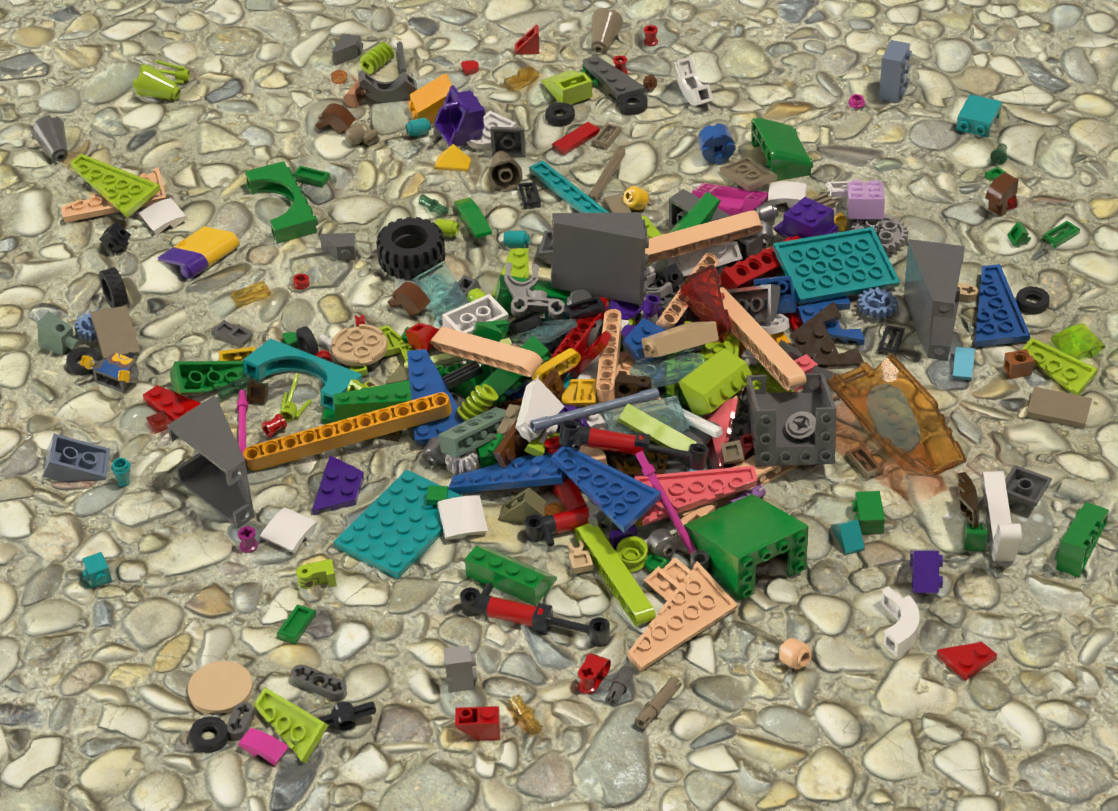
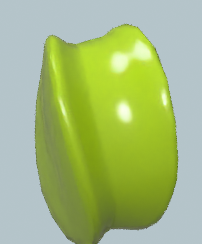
M630 536L619 542L616 547V553L628 571L633 573L645 566V560L648 557V546L642 538Z

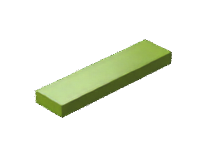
M630 404L626 405L618 418V422L632 430L650 434V440L663 447L688 451L691 444L697 443Z

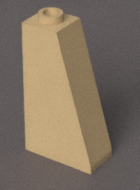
M716 321L686 323L642 338L645 357H660L717 341L719 337Z

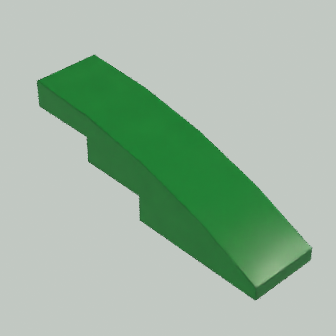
M470 197L454 201V206L459 211L460 218L465 222L466 230L475 238L492 235V230L487 220Z

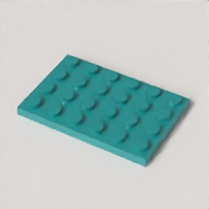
M873 227L779 242L773 245V250L785 276L792 277L798 304L863 293L864 290L869 292V288L875 290L876 287H879V290H882L884 288L899 287L900 280Z
M406 469L333 541L334 547L399 579L444 533L438 505H426L428 485H441ZM449 490L447 499L463 497Z

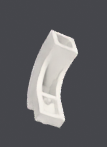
M691 56L674 61L678 73L677 81L687 101L693 106L713 101L709 84L704 86L700 83Z
M888 586L882 590L881 605L898 622L884 630L883 645L894 656L899 657L907 652L917 639L919 610L915 601L909 595L902 599L897 592H894Z

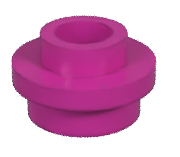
M854 94L850 97L848 104L854 109H860L865 105V100L862 95Z

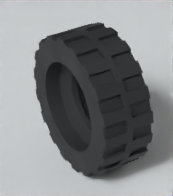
M112 267L100 271V285L110 307L115 308L127 305L126 287L118 270Z

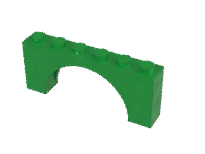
M284 161L245 171L247 186L251 194L275 193L283 195L293 202L291 208L286 213L270 220L271 232L277 244L317 233L316 215L313 216L312 208L310 205L308 206L306 196H303L301 187L297 186L295 176L292 177L291 168L287 167Z

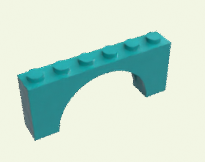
M271 338L243 359L244 375L258 381L269 375L288 371L303 372L319 378L325 384L320 390L321 406L333 411L334 394L346 392L350 380L356 379L362 383V374Z

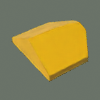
M571 379L569 386L562 394L561 402L568 406H591L597 404V379Z

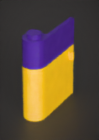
M204 226L157 258L159 261L180 265L182 275L192 279L239 247L240 242L232 232Z

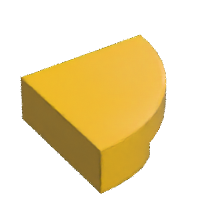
M839 212L834 217V223L838 226V230L845 232L847 230V220L845 215Z

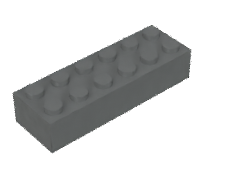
M684 189L670 197L669 227L673 228L700 198ZM717 208L710 222L730 217L731 215ZM759 232L755 235L733 240L737 241L742 259L733 262L744 261L751 255L759 254L763 250V233Z

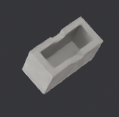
M469 645L443 648L449 693L473 690L474 680H477L476 667L472 668L476 666L475 653L470 654Z

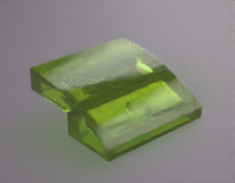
M1084 323L1068 327L1050 337L1052 343L1060 351L1078 360L1086 355L1091 358L1106 348Z

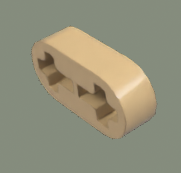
M958 283L957 289H960L959 301L974 302L977 300V287Z

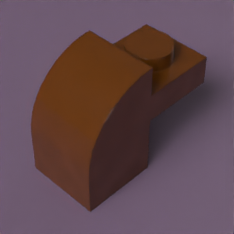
M331 103L318 116L319 120L315 126L320 130L330 124L339 134L348 129L356 118L344 106Z
M1004 172L991 183L985 199L989 200L988 209L1001 217L1006 214L1008 199L1017 194L1019 179Z
M404 282L391 294L392 298L387 301L391 308L402 304L409 316L421 312L431 303L424 291L412 282Z

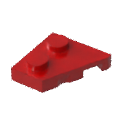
M983 642L939 649L937 650V657L964 680H968L996 661L997 653Z

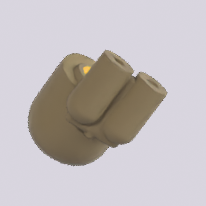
M358 121L355 123V126L345 131V138L351 145H358L362 142L365 145H371L380 140L376 129L365 131Z

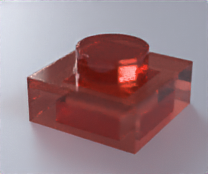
M164 411L146 417L147 423L154 434L167 430V425L171 423Z

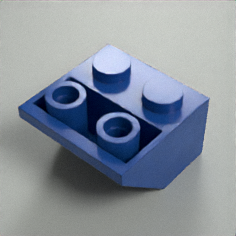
M791 276L754 279V286L767 284L780 286V297L776 314L796 312L797 301Z

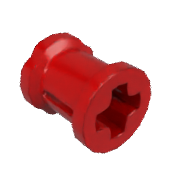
M654 25L644 27V44L646 46L657 45L656 33L658 32V27Z
M622 55L615 56L613 58L615 68L627 75V57Z
M276 414L270 421L261 423V427L266 436L271 438L277 431L286 429L287 424L282 415Z

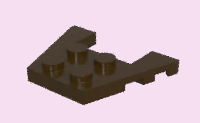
M835 302L829 304L790 334L789 338L793 346L803 356L807 354L818 364V367L864 365V360L858 348L839 354L825 327V324L841 319V314Z
M603 450L616 470L634 479L635 476H644L641 471L643 469L638 460L632 459L633 455ZM647 452V460L649 464L653 465L655 475L665 474L670 456Z

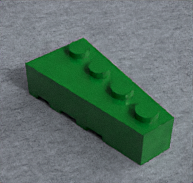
M500 274L494 299L509 315H512L511 302L513 297L504 281L505 275ZM512 276L518 282L529 280V278ZM538 280L537 285L531 289V291H545L547 298L559 299L563 301L564 305H567V298L570 297L572 292L552 288L550 281Z
M410 380L334 394L335 422L411 401Z
M1085 502L1083 507L1078 509L1074 521L1071 522L1069 529L1061 539L1060 547L1055 554L1054 560L1057 561L1056 570L1077 577L1081 576L1107 524L1109 509Z

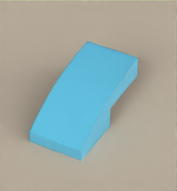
M956 347L953 379L972 381L975 349Z

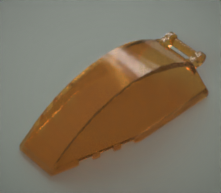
M890 353L875 369L869 363L864 362L858 368L841 375H833V381L830 379L826 380L827 384L849 409L870 440L886 456L906 470L933 477L967 461L961 446L952 436L953 431L951 427H948L945 422L944 414L940 413L937 401L893 353Z

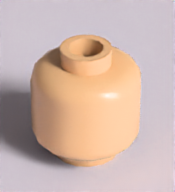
M790 638L780 646L779 657L785 665L794 669H801L809 664L811 650L806 643Z

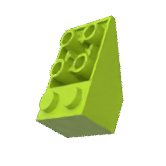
M569 70L541 80L559 103L571 105L593 97L592 80L584 72Z

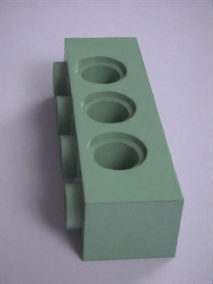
M494 407L440 433L441 452L457 458L493 440L506 410Z

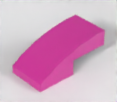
M250 728L238 743V746L254 757L260 755L274 766L289 748L288 745L254 728Z

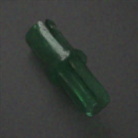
M424 194L418 199V204L426 207L430 212L434 211L443 217H446L447 213H449V209L441 205L436 199H431Z
M247 374L236 381L231 380L229 384L217 389V396L220 399H224L234 393L239 394L240 390L247 388V383L252 378Z

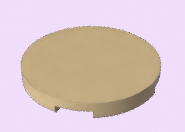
M359 324V327L342 329L334 336L331 344L334 357L339 362L349 366H366L375 363L385 355L388 349L387 338L383 331L375 326Z
M217 661L201 667L193 674L188 683V695L191 704L198 711L211 715V713H232L237 704L247 702L251 697L252 678L250 673L242 665L231 661Z

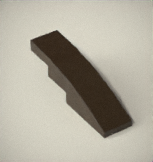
M966 472L958 473L959 512L974 528H979L980 516L976 488Z

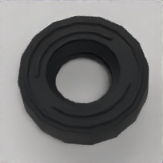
M629 91L619 97L618 107L625 114H641L648 107V99L641 92ZM628 102H638V104H628Z
M554 103L546 108L545 118L551 125L565 126L573 122L575 110L570 104ZM556 113H565V115H562V116H557V115H554V114H556Z
M1024 287L1016 295V303L1019 309L1025 313L1039 314L1046 311L1049 306V294L1042 288ZM1036 298L1039 300V302L1032 303L1027 301L1026 299Z
M538 312L528 313L525 317L517 318L510 322V331L512 334H519L531 330L542 322Z
M307 326L297 329L296 337L301 351L315 356L319 352V348L312 331Z
M81 347L73 350L66 358L68 370L75 375L81 376L93 373V369H86L85 366H81L76 362L81 360L82 356H90L93 360L100 361L98 352L90 347Z
M208 716L192 724L189 738L196 750L211 753L220 750L226 745L229 734L225 721L219 717ZM213 729L217 731L216 737L205 740L201 738V734L206 730Z

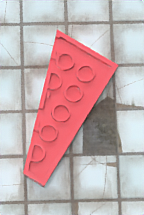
M754 466L656 475L677 514L757 486ZM635 476L636 480L653 488L648 477ZM660 499L641 517L642 526L669 517Z

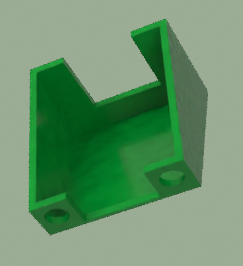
M753 494L684 524L696 549L708 553L709 570L737 602L755 594L756 565L768 561L774 556L785 552L788 554V577L806 570L809 526Z

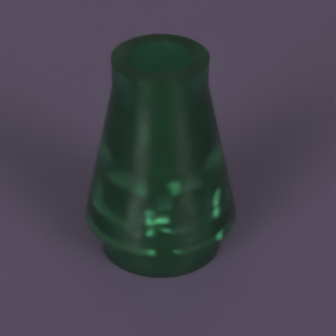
M999 144L990 154L992 162L996 165L1004 164L1007 161L1008 148L1005 144Z

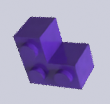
M910 549L913 593H939V588H943V576H939V567H943V555H940L938 550Z

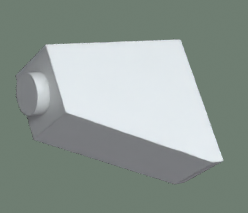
M538 378L526 386L515 427L528 442L538 437L544 430L533 432L530 427V420L556 415L564 407Z

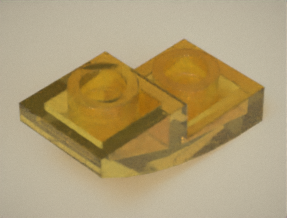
M527 66L518 69L517 75L505 78L504 84L513 91H516L533 83L540 77L541 73L533 67Z

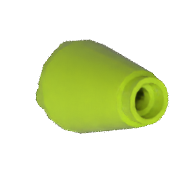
M149 64L141 65L138 79L136 78L132 85L137 95L167 100L178 99L181 88L153 66Z

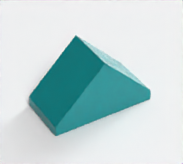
M847 520L831 524V529L845 555L865 551L858 520Z

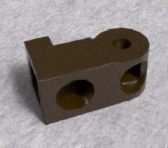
M619 371L614 381L615 396L625 397L652 389V379L650 377L627 375L625 371Z

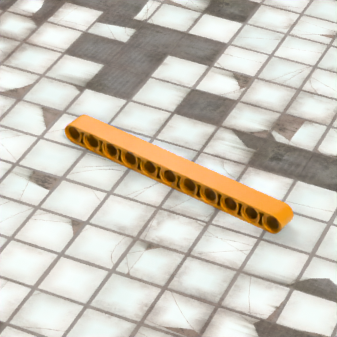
M442 392L255 444L247 447L243 451V456L248 469L258 471L446 418L451 414L452 408L447 394Z

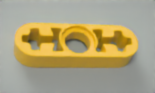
M572 348L567 349L540 365L532 375V380L538 378L543 382L551 370L558 371L559 376L579 363L581 359L580 354Z

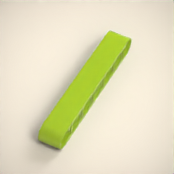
M588 523L575 528L577 541H583L584 551L589 550L594 567L633 625L638 627L655 619L656 613L652 604L599 526L594 527Z

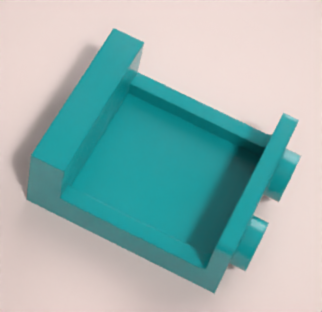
M969 94L957 116L956 129L989 137L995 118L999 119L1001 115L1002 101Z

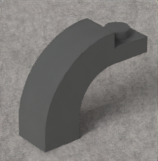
M364 70L358 73L359 84L362 88L366 89V96L377 102H399L408 98L411 93L417 90L416 80L405 71L395 80L389 82L377 81Z

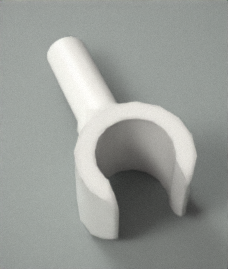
M554 425L544 429L539 442L544 443L548 434L553 436L558 426Z

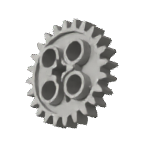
M884 214V219H858L851 226V230L873 227L877 236L879 235V240L887 255L888 251L895 253V249L901 250V247H905V243L908 241L907 226H904V222H899V218L893 219V216L887 217V214Z

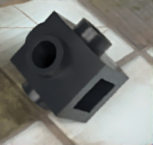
M115 221L106 228L99 240L116 253L118 250H124L128 246V239L131 234Z
M676 263L655 272L658 287H662L667 282H670L674 292L680 289L679 285L685 283L683 274L678 269Z

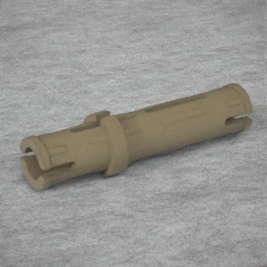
M670 677L655 697L644 705L643 711L635 718V722H638L637 726L644 729L654 717H658L662 707L682 686L681 683L678 684L680 682L678 678Z

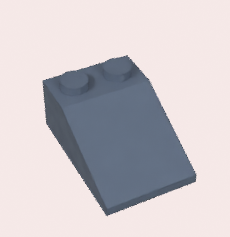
M53 434L47 448L43 477L61 482L106 480L110 448Z

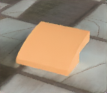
M675 557L663 569L657 567L644 579V582L667 601L691 570Z

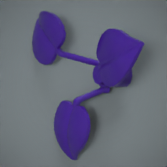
M647 295L642 306L638 308L629 302L612 299L610 309L619 310L622 320H630V318L635 320L639 317L642 310L646 320L648 317H653L656 314L659 319L661 316V307H659L661 300L656 295ZM678 320L674 327L683 325L685 322ZM635 325L624 326L621 331L622 337L625 338L634 329Z

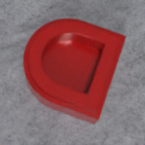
M475 60L460 62L465 75L475 74L479 71V63Z

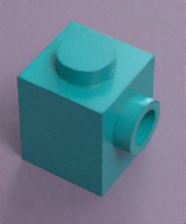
M102 552L82 558L85 568L82 570L85 581H90L92 588L112 582L110 570Z

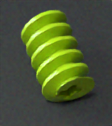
M379 43L360 57L359 62L362 70L369 75L373 74V72L394 58V50L387 43Z
M483 384V387L477 385L475 387L476 391H472L471 396H467L466 401L461 403L462 407L457 408V412L464 421L486 412L494 401L498 399L496 391L490 385Z

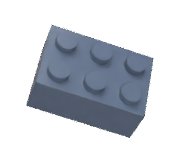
M890 40L882 57L880 100L898 103L900 98L904 97L905 89L908 88L910 78H907L911 69V64H909L912 56L910 43Z

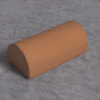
M359 78L344 96V102L349 107L357 108L366 97V89L360 86Z

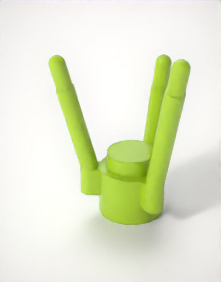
M160 60L155 61L158 64L176 69V71L157 69L161 73L174 74L175 79H178L173 81L175 84H184V81L189 82L190 69Z
M298 373L295 374L288 399L287 392H284L279 412L287 422L293 421L294 418L299 419L300 414L312 402L309 399L298 411L296 404L291 402L299 378Z

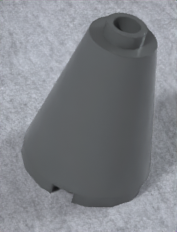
M50 115L38 119L33 124V130L31 129L33 138L54 161L64 160L68 156L65 126L62 119L58 116L54 118Z

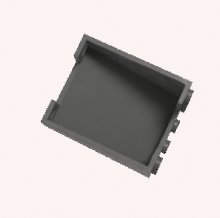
M641 212L552 213L553 252L550 274L551 287L567 291L583 289L593 296L642 304L643 297H646L645 281H647V270H644V267L648 265V254H645V248H649V237H647L645 219H642Z
M909 239L903 299L927 358L948 361L959 305L960 289H957L964 260L965 246Z
M824 373L805 374L807 382L804 385V392L766 393V375H746V398L755 466L835 464L836 406ZM813 378L820 381L819 385L815 388L809 386V381ZM759 380L762 383L761 387L754 389L753 381ZM802 411L811 413L816 418L815 433H812L810 438L806 437L803 440L799 438L793 439L792 436L788 435L786 422L791 415ZM805 423L802 426L798 425L799 430L806 428Z
M213 396L167 425L168 433L172 442L180 437L199 452L176 468L179 483L235 527L240 528L255 517L246 464L217 397Z

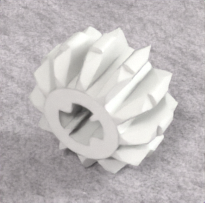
M473 449L457 458L447 454L445 463L447 464L448 472L457 475L476 470L479 458L477 457L476 449Z

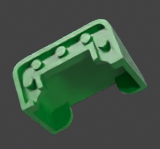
M760 117L752 119L751 144L753 147H761L767 158L766 166L771 167V171L777 175L776 181L811 175L813 160L809 158L797 136L796 128H793L792 125Z

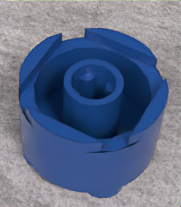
M723 124L708 125L698 135L701 153L704 159L711 163L723 164L736 150L731 132Z

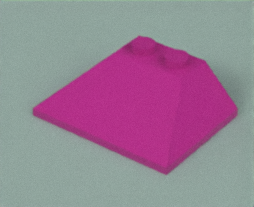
M702 183L692 190V194L700 199L706 192L711 193L721 200L718 209L731 216L754 210L768 199L769 194L768 192L755 190L748 192L742 188Z

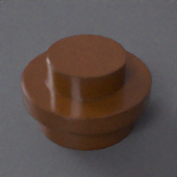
M653 74L645 76L643 86L648 91H653L657 86V79Z

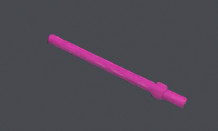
M245 390L239 391V400L237 401V411H239V448L242 455L243 451L247 448L246 411L248 410V401L246 400Z
M643 451L638 452L635 455L643 468L641 471L645 477H648L653 488L661 492L660 501L691 555L694 551H697L695 545L656 477L653 465L649 464Z

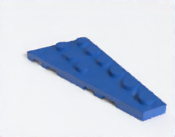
M1001 265L982 266L975 347L1029 341L1030 333Z
M427 350L407 351L412 400L442 392L448 395L452 408L451 414L446 418L414 426L415 445L427 444L431 438L438 437L440 433L465 421L457 412L458 406Z
M562 446L552 455L553 462L623 533L661 498L660 491L580 451H575L572 447Z
M545 450L543 456L530 454L516 458L507 468L500 467L498 463L453 476L448 488L456 493H469L563 484L566 474L553 462V454H548L547 450Z

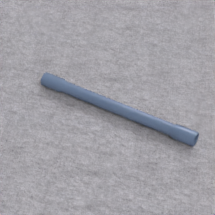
M652 388L637 394L572 411L530 420V427L535 432L561 424L564 420H576L626 407L627 404L633 405L659 399V391L657 388Z

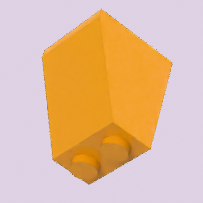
M447 74L441 75L410 94L408 108L409 111H412L413 120L425 117L426 120L430 121V124L435 123L439 109L443 107L452 85Z

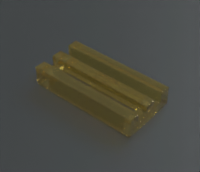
M264 281L231 293V298L238 308L271 296V290L268 289Z

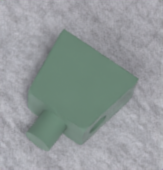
M48 311L37 322L39 347L60 355H64L69 349L75 350L79 348L80 341L73 338L72 326Z

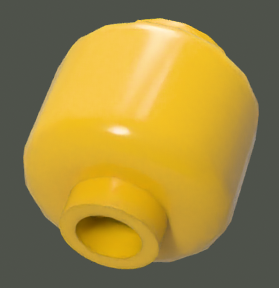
M631 186L625 191L623 201L630 209L638 211L647 206L649 195L646 190Z

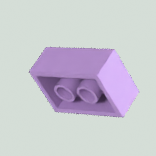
M852 180V182H848V219H884L885 197L883 182L879 180H870L869 182Z

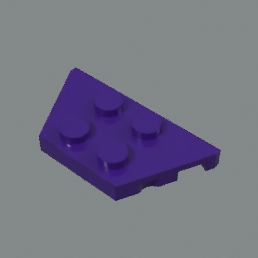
M329 456L312 509L313 515H318L320 510L328 508L334 511L342 507L355 506L364 481V472L333 456Z

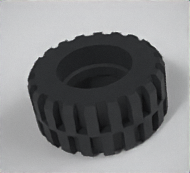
M421 217L399 218L395 222L392 221L387 226H384L377 236L376 245L379 265L384 272H387L392 277L395 276L396 279L418 280L421 277L426 278L431 273L437 272L438 268L443 265L446 257L443 232L437 224L431 223L428 219L423 220Z

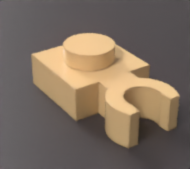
M579 541L578 548L573 547L572 543H569V562L573 574L592 571L593 563L589 550L584 551L583 541Z

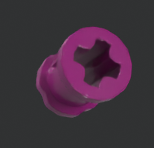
M244 526L238 531V538L241 540L240 549L244 553H252L258 548V542L254 538L256 531L250 526Z

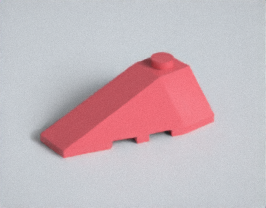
M737 399L727 400L712 413L702 416L703 419L717 423L723 431L719 438L712 437L706 445L709 448L708 456L712 469H722L724 466L721 444L728 443Z

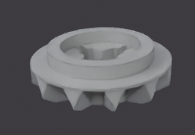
M809 412L794 413L786 422V431L793 439L799 438L803 440L806 437L810 438L811 434L815 433L816 418ZM805 423L806 428L799 430L798 425L802 426Z

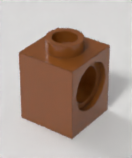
M1027 349L1005 353L1003 368L1010 379L1032 375L1035 361Z

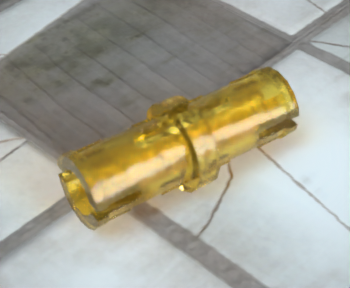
M520 695L512 696L508 703L517 713L518 720L524 723L531 735L538 734L543 726L534 716L532 708L525 704Z

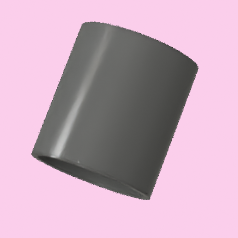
M703 550L694 551L691 554L690 570L693 569V566L698 561L709 573L708 553Z

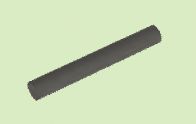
M399 41L396 45L400 73L402 74L404 71L406 72L403 43Z

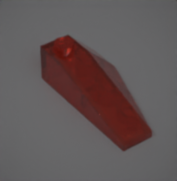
M709 265L688 276L680 292L686 304L702 322L716 321L719 341L724 343L732 328L728 310L724 309L723 305L725 296L724 293L720 292L721 277L716 267Z

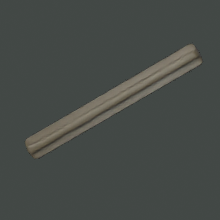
M618 147L590 191L588 196L595 202L625 156V148Z

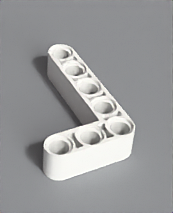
M982 472L981 484L993 562L1015 561L1022 539L1020 523H1011L1004 472Z

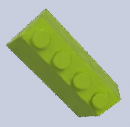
M723 348L678 383L692 413L699 416L712 413L746 386V375L752 374L744 360Z

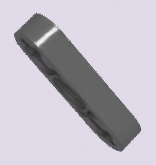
M297 665L291 670L292 682L301 688L333 701H341L347 696V687L343 680L306 665ZM317 680L325 681L320 686L314 685V682Z

